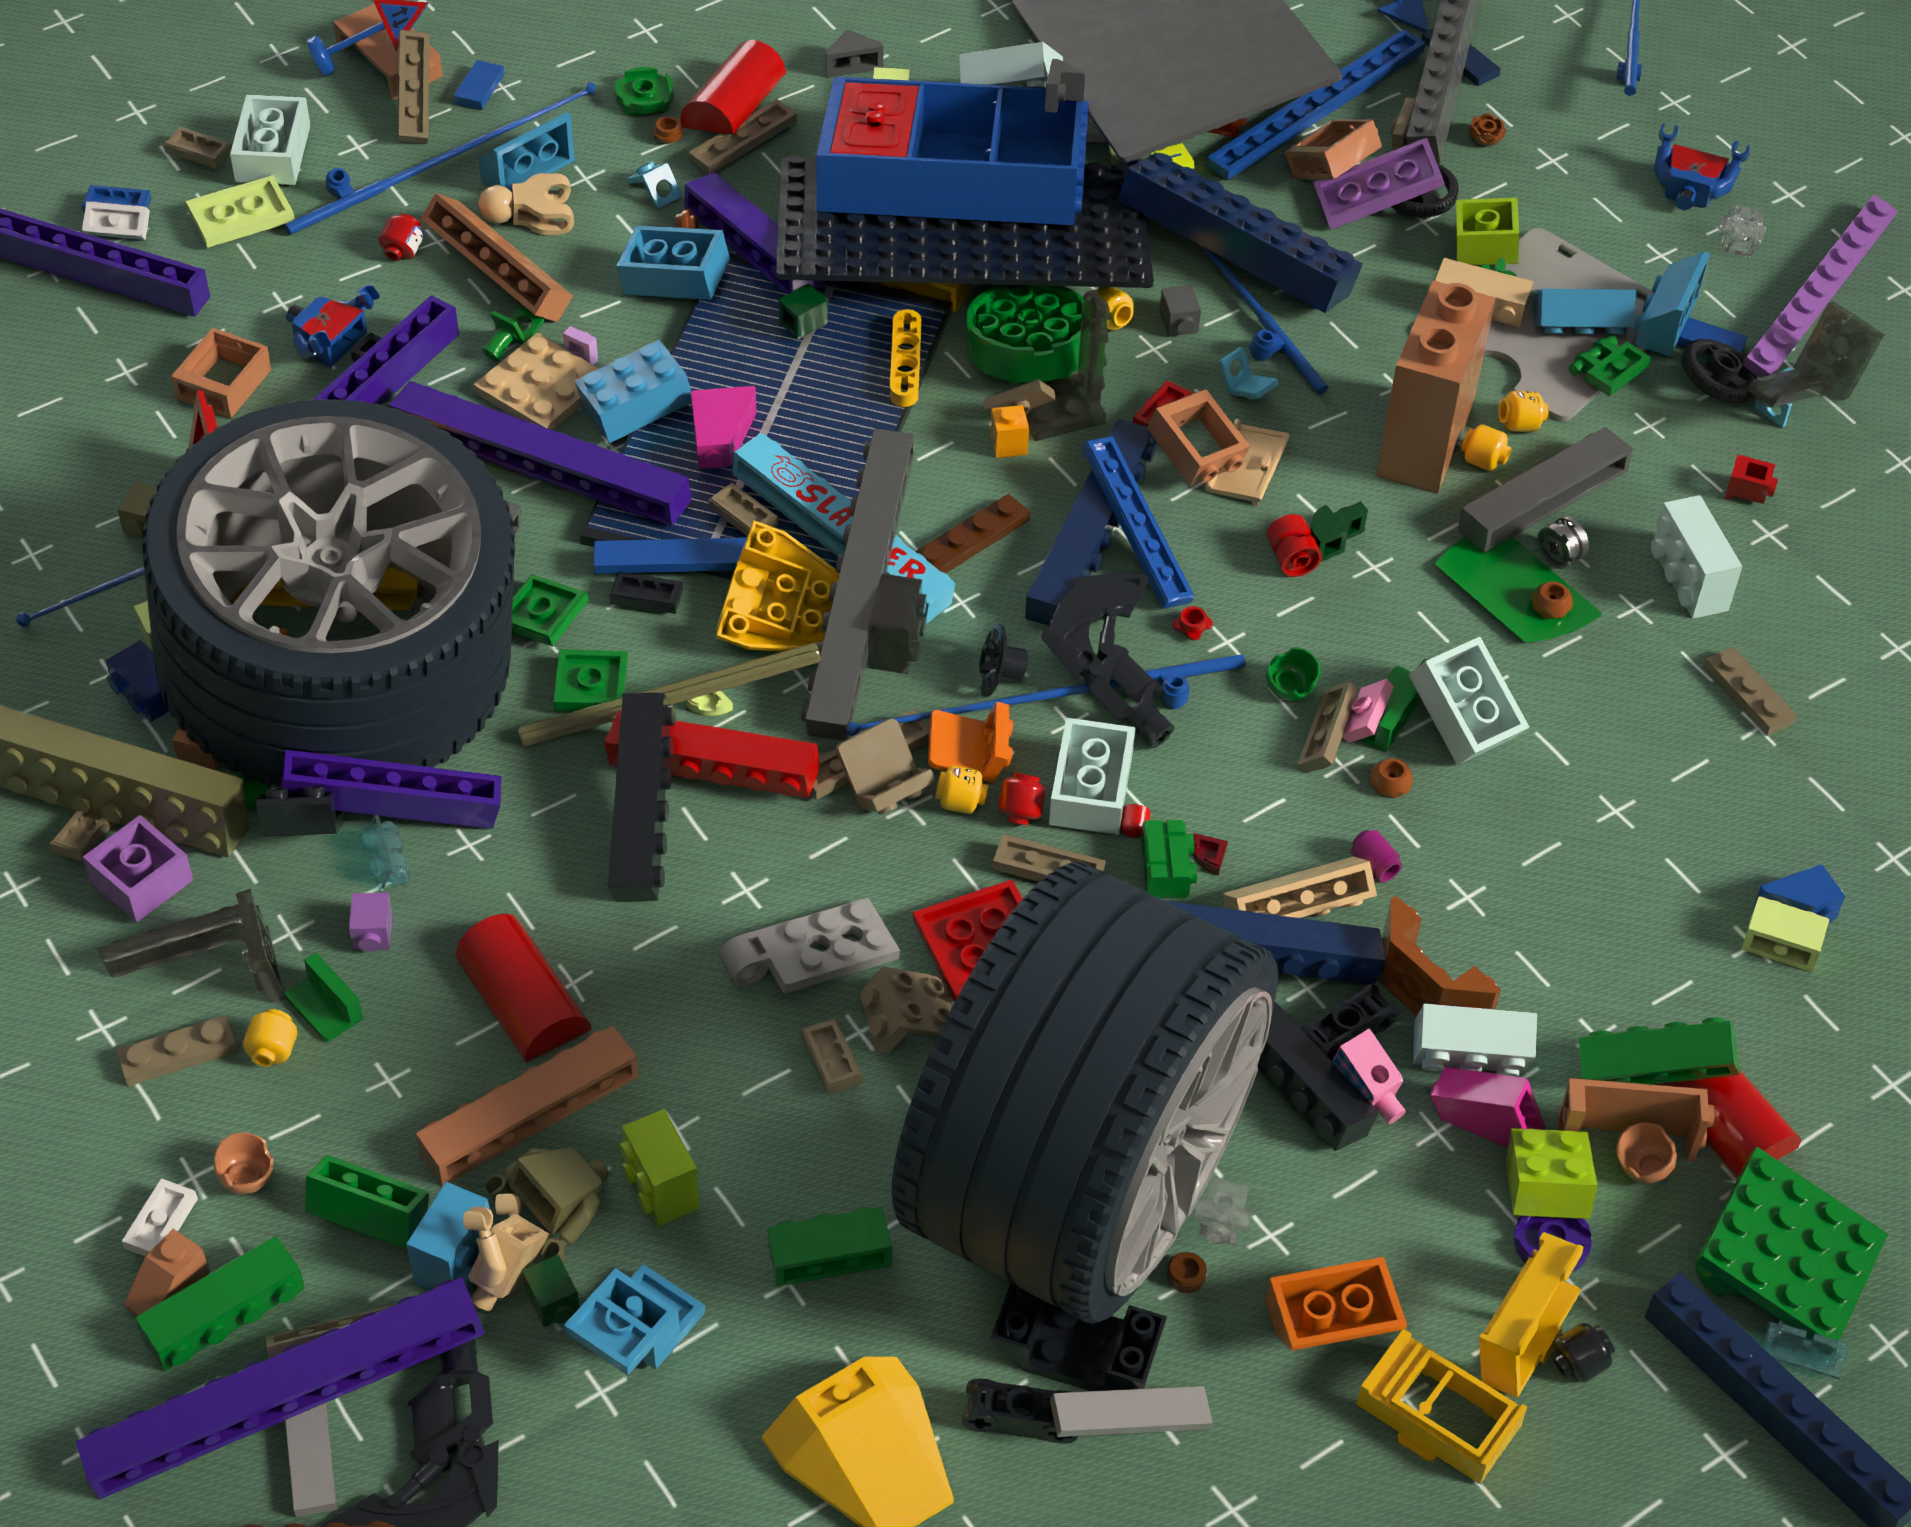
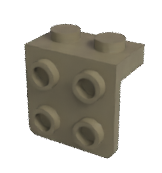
M886 719L844 740L836 747V752L861 810L874 811L878 814L887 813L897 807L896 802L905 797L907 799L916 798L927 791L925 787L936 782L931 769L916 767L899 723L895 719Z
M882 966L860 991L861 1002L864 1006L876 1052L889 1054L907 1033L938 1037L952 1009L943 979L929 974Z

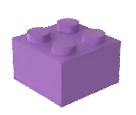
M141 815L83 856L90 883L136 923L193 881L187 854Z

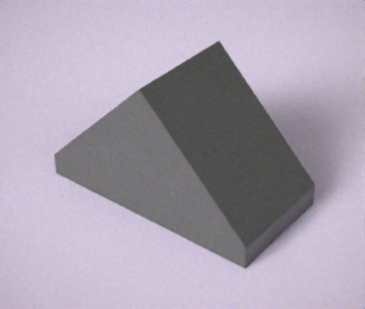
M848 29L826 51L827 78L874 71V67L883 68V44Z

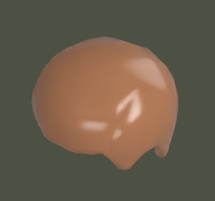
M1640 1122L1628 1126L1619 1135L1616 1146L1617 1157L1621 1168L1633 1181H1638L1641 1184H1652L1665 1179L1675 1169L1677 1159L1675 1145L1665 1129L1659 1124Z
M249 1132L232 1133L220 1141L215 1151V1176L222 1187L231 1193L239 1195L254 1193L269 1183L273 1172L274 1159L271 1157L267 1149V1143L262 1137Z

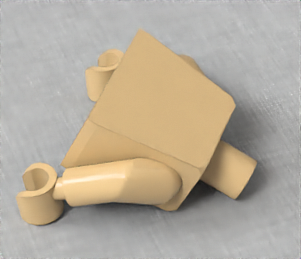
M516 1194L496 1195L495 1208L497 1215H509V1218L494 1225L492 1229L493 1214L490 1209L486 1207H471L470 1211H466L463 1214L465 1229L479 1231V1238L476 1241L480 1253L468 1276V1279L478 1286L471 1299L474 1305L486 1311L492 1310L498 1298L502 1299L517 1290L523 1280L522 1270L532 1265L549 1236V1233L519 1216L522 1202Z

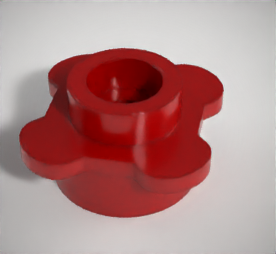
M1190 606L1181 611L1180 618L1174 619L1172 626L1174 630L1182 631L1190 640H1199L1205 630L1212 628L1213 621L1207 617L1203 609Z

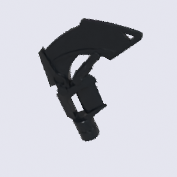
M1137 573L1077 577L1074 579L1073 589L1058 606L1049 629L1044 627L1041 638L1075 680H1077L1079 675L1083 676L1085 683L1090 686L1089 690L1119 720L1127 721L1131 727H1135V731L1152 748H1156L1170 737L1175 728L1152 704L1154 690L1159 681H1154L1128 655L1129 651L1125 647L1114 644L1116 617L1129 618L1149 581V577L1146 574ZM1103 620L1104 624L1103 630L1100 632L1098 652L1095 654L1089 639L1090 623ZM1111 677L1138 703L1136 706L1130 707L1109 686Z
M476 1339L441 1353L442 1373L422 1392L408 1401V1406H412L415 1449L411 1451V1456L413 1460L419 1462L422 1466L411 1475L412 1478L396 1494L390 1495L387 1500H383L373 1493L320 1527H325L326 1524L332 1522L344 1523L348 1526H366L373 1521L386 1522L396 1527H467L484 1512H486L488 1518L496 1509L499 1440L484 1445L485 1441L482 1434L493 1424L489 1376L478 1372ZM469 1384L472 1413L456 1425L453 1390L458 1386ZM457 1451L452 1470L436 1494L424 1504H406L417 1492L427 1487L441 1472H445L450 1468L451 1459L449 1454Z

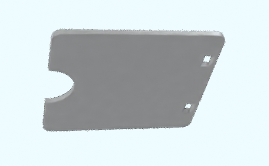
M1542 228L1531 229L1519 239V264H1508L1505 270L1513 271L1517 277L1534 281L1532 290L1542 288L1636 290V294L1638 293L1647 298L1648 294H1655L1650 289ZM1561 249L1572 255V257L1568 258L1559 253L1558 250ZM1637 297L1635 299V322L1639 313L1645 314V312H1642L1645 302ZM1530 298L1520 328L1491 320L1484 356L1498 357L1511 363L1518 371L1520 381L1514 388V391L1538 392L1542 396L1543 402L1548 405V416L1556 421L1565 422L1571 420L1601 393L1600 390L1585 381L1587 372H1580L1576 376L1569 372L1568 367L1574 362V358L1583 351H1589L1595 341L1600 338H1606L1608 335L1616 337L1618 341L1617 347H1620L1627 341L1644 353L1648 349L1635 345L1638 333L1634 332L1633 328H1625V334H1606V328H1594V334H1576L1575 327H1563V333H1544V327H1535Z

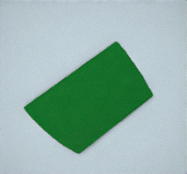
M1464 536L1435 562L1438 568L1525 643L1549 640L1566 635L1586 626L1602 615V612L1513 537L1484 553ZM1545 582H1558L1567 587L1573 597L1572 610L1568 611L1563 618H1543L1533 609V601L1531 599L1533 591L1539 585Z

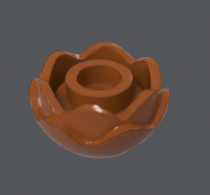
M1489 113L1474 117L1472 123L1469 124L1471 138L1477 144L1485 147L1493 146L1500 142L1506 132L1503 120L1495 118Z
M1545 582L1539 585L1531 596L1533 609L1545 619L1563 618L1573 607V597L1569 589L1558 582Z
M1388 758L1381 760L1372 768L1369 781L1377 794L1399 798L1410 791L1413 783V774L1409 766L1403 761Z

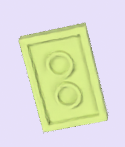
M273 175L186 201L187 210L207 248L279 227L295 219L294 212Z

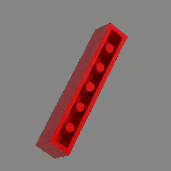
M621 711L617 712L604 742L609 764L617 766ZM677 720L675 726H670L674 753L672 758H668L667 768L670 769L671 775L686 779L716 782L720 785L745 787L755 791L763 790L786 796L809 798L821 767L817 744Z

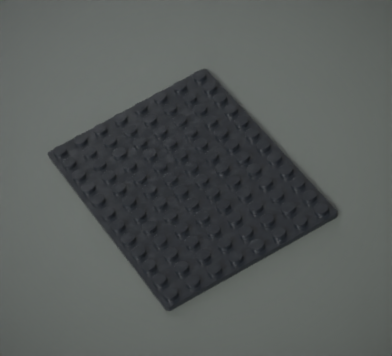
M791 155L782 158L776 277L778 279L1151 288L1154 285L1145 215L1117 200L1128 168L1133 166L1130 163L1103 165L1099 162H1090L1085 164L1081 214H1075L1074 225L820 212L816 211V158H806L802 155Z

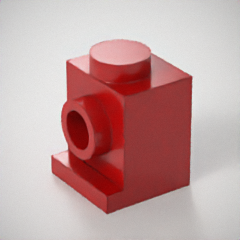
M1737 454L1725 499L1731 500V497L1735 496L1764 504L1766 496L1773 497L1778 478L1772 477L1776 464Z

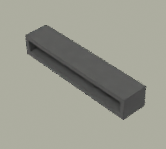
M1607 427L1594 434H1588L1583 440L1562 449L1560 453L1547 460L1540 461L1535 467L1524 473L1515 475L1510 481L1499 487L1492 488L1478 499L1467 502L1460 512L1458 531L1485 553L1628 472L1633 448Z

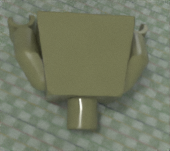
M571 1147L556 1150L532 1148L506 1168L507 1173L504 1175L499 1173L489 1175L486 1178L485 1187L489 1193L493 1192L491 1197L494 1202L497 1194H511V1187L551 1235L558 1232L560 1235L557 1239L551 1238L545 1241L541 1248V1255L544 1259L550 1251L558 1250V1254L564 1263L566 1260L564 1248L569 1242L573 1244L589 1226L600 1206L599 1195L603 1186L602 1182L608 1179V1169L605 1163L599 1159L587 1164L579 1153Z

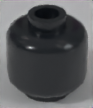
M1580 1323L1556 1339L1555 1348L1558 1355L1553 1357V1360L1565 1378L1572 1375L1576 1380L1585 1383L1611 1366L1613 1361L1611 1354L1615 1352V1348L1599 1325L1592 1327L1588 1323Z

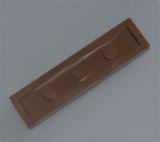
M1008 493L915 552L923 555L939 571L947 573L1030 521V511Z

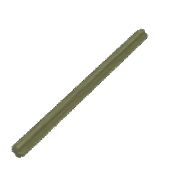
M811 643L639 693L664 692L670 705L816 664L821 661V656L816 643ZM622 698L519 727L520 740L523 746H529L613 722L617 712L621 711Z

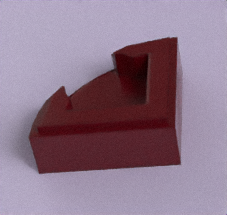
M1193 833V856L1196 862L1206 871L1219 876L1228 841Z

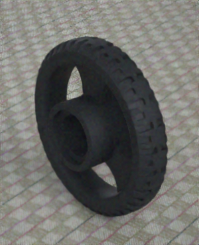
M1437 163L1448 191L1444 198H1437L1434 196V190L1391 207L1397 212L1411 217L1426 218L1444 214L1456 203L1459 192L1457 179L1450 170Z
M1697 339L1689 343L1682 353V367L1688 378L1696 387L1717 400L1735 404L1743 403L1749 400L1757 389V376L1742 366L1746 358L1727 344L1712 339ZM1695 354H1708L1710 358L1703 365L1697 362Z

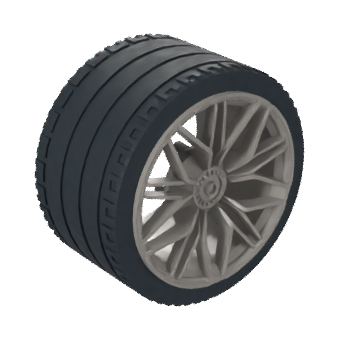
M1078 861L1066 864L1046 875L1015 907L985 949L959 993L927 1059L905 1118L894 1162L891 1194L897 1221L907 1230L930 1240L969 1262H973L975 1265L1013 1285H1018L1019 1288L1057 1308H1062L1065 1312L1086 1323L1094 1324L1112 1316L1129 1300L1165 1256L1175 1241L1185 1219L1191 1215L1231 1138L1258 1071L1259 1058L1269 1033L1278 985V968L1273 954L1257 944L1241 939L1240 936L1204 919L1197 918L1181 908L1155 896L1153 897L1151 894L1111 875L1109 876L1107 873L1084 862Z

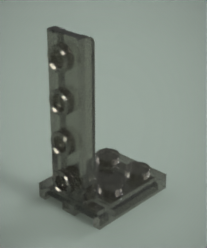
M1096 289L1086 292L1083 296L1078 373L1072 374L1066 379L1044 381L1043 383L1054 390L1056 400L1032 408L1030 412L1026 413L1029 432L1034 441L1106 423V413L1100 402L1101 390L1105 388L1103 367L1107 365L1105 344L1109 341L1107 320H1110L1111 313L1108 303L1102 301Z
M1830 302L1827 304L1793 366L1795 369L1757 378L1751 383L1748 391L1757 396L1756 400L1760 404L1771 408L1828 392L1833 393L1842 400L1849 399L1885 334L1837 303Z
M251 889L236 893L237 905L223 907L215 912L195 918H188L173 925L152 929L146 933L124 940H116L111 944L97 948L98 955L109 975L116 978L241 939L242 942L246 941L247 949L242 950L248 971L253 973L258 991L265 990L271 1003L285 999L270 929L263 922V915L259 906H255Z

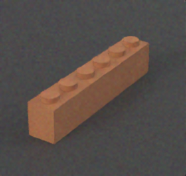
M435 193L421 220L534 315L558 322L573 295L460 201Z
M614 1025L603 1031L594 1032L585 1041L570 1049L561 1050L554 1058L537 1067L534 1066L527 1069L521 1076L505 1085L501 1084L494 1087L488 1094L476 1101L461 1105L454 1113L445 1118L428 1123L421 1131L416 1133L419 1153L440 1184L444 1186L446 1182L449 1183L638 1078L637 1055Z

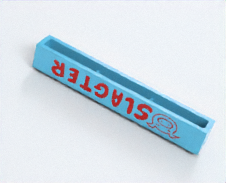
M762 432L734 452L732 469L734 476L837 557L839 553H845L846 545H843L845 526L851 525L853 516H850L851 499L835 490L824 478L817 476L801 460L794 458L778 442L771 440ZM895 535L882 592L922 624L926 625L952 604L956 583L946 573L939 571L923 555L916 553Z

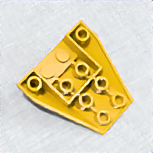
M754 520L730 582L718 620L716 638L747 650L786 651L811 643H816L817 645L818 641H824L826 632L822 631L823 618L826 611L831 612L833 603L829 602L830 588L832 582L838 583L839 574L836 573L834 567L788 533Z
M863 1357L796 1396L761 1436L762 1442L785 1473L860 1527H915L954 1503L919 1386L897 1357Z

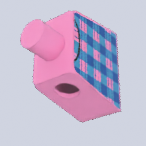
M1371 1030L1364 1031L1340 1046L1332 1061L1337 1068L1379 1111L1388 1124H1392L1406 1113V1109L1395 1095L1403 1082V1078Z

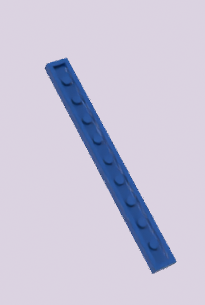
M1403 29L1340 70L1342 74L1340 81L1297 98L1209 155L1206 166L1227 181L1423 53L1425 42Z

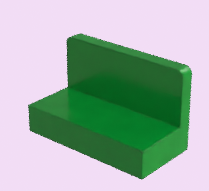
M315 952L304 959L308 977L286 990L284 994L286 1000L325 1042H330L362 1021L363 1015L359 998Z

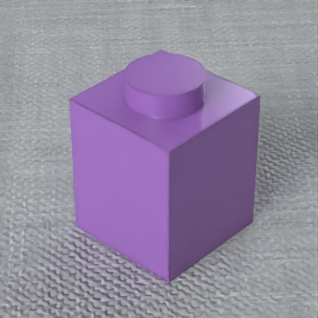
M352 893L349 931L353 950L372 952L390 949L393 912L389 893Z

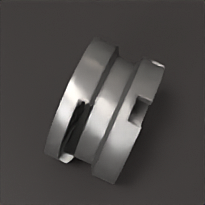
M1560 517L1554 523L1543 527L1538 533V545L1541 553L1556 568H1566L1575 559H1581L1588 554L1589 541L1582 526L1571 517Z

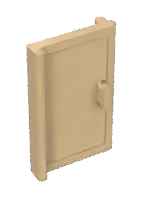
M1235 419L1233 425L1250 446L1244 457V463L1236 471L1231 473L1228 471L1223 472L1211 481L1206 482L1205 492L1252 501V505L1256 507L1263 498L1290 434L1243 425L1240 419Z

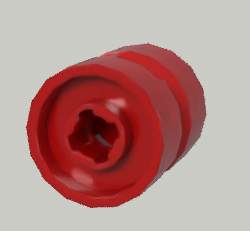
M1298 514L1284 515L1276 519L1267 529L1266 537L1276 554L1284 574L1290 577L1303 576L1318 567L1322 560V554L1314 537H1312L1304 517Z

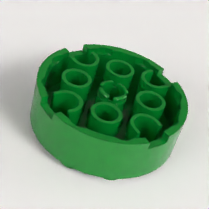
M999 285L977 296L967 310L968 355L971 361L984 374L1008 380L1014 385H1021L1038 379L1042 382L1066 379L1084 366L1092 354L1093 313L1089 310V303L1083 296L1064 286L1026 285L1024 287L1009 288L1008 285Z

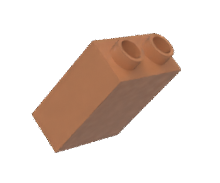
M1432 281L1396 364L1376 476L1433 493H1439L1473 409L1495 297L1477 293L1465 284H1445Z

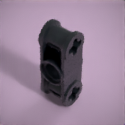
M1373 983L1365 986L1357 994L1339 1003L1336 1007L1318 1018L1308 1021L1301 1029L1333 1061L1340 1046L1364 1031L1370 1029L1375 1035L1389 1028L1398 1018L1400 1009L1395 1005H1390L1379 994L1378 986Z
M982 1378L968 1381L966 1385V1393L969 1395L967 1411L962 1415V1424L966 1428L977 1432H996L1018 1437L1044 1439L1059 1444L1072 1443L1078 1439V1436L1057 1437L1050 1398L1054 1393H1068L1070 1391H1054L1026 1385L999 1383ZM980 1403L984 1404L983 1408L980 1407ZM1024 1408L1030 1413L1019 1414L1014 1409Z

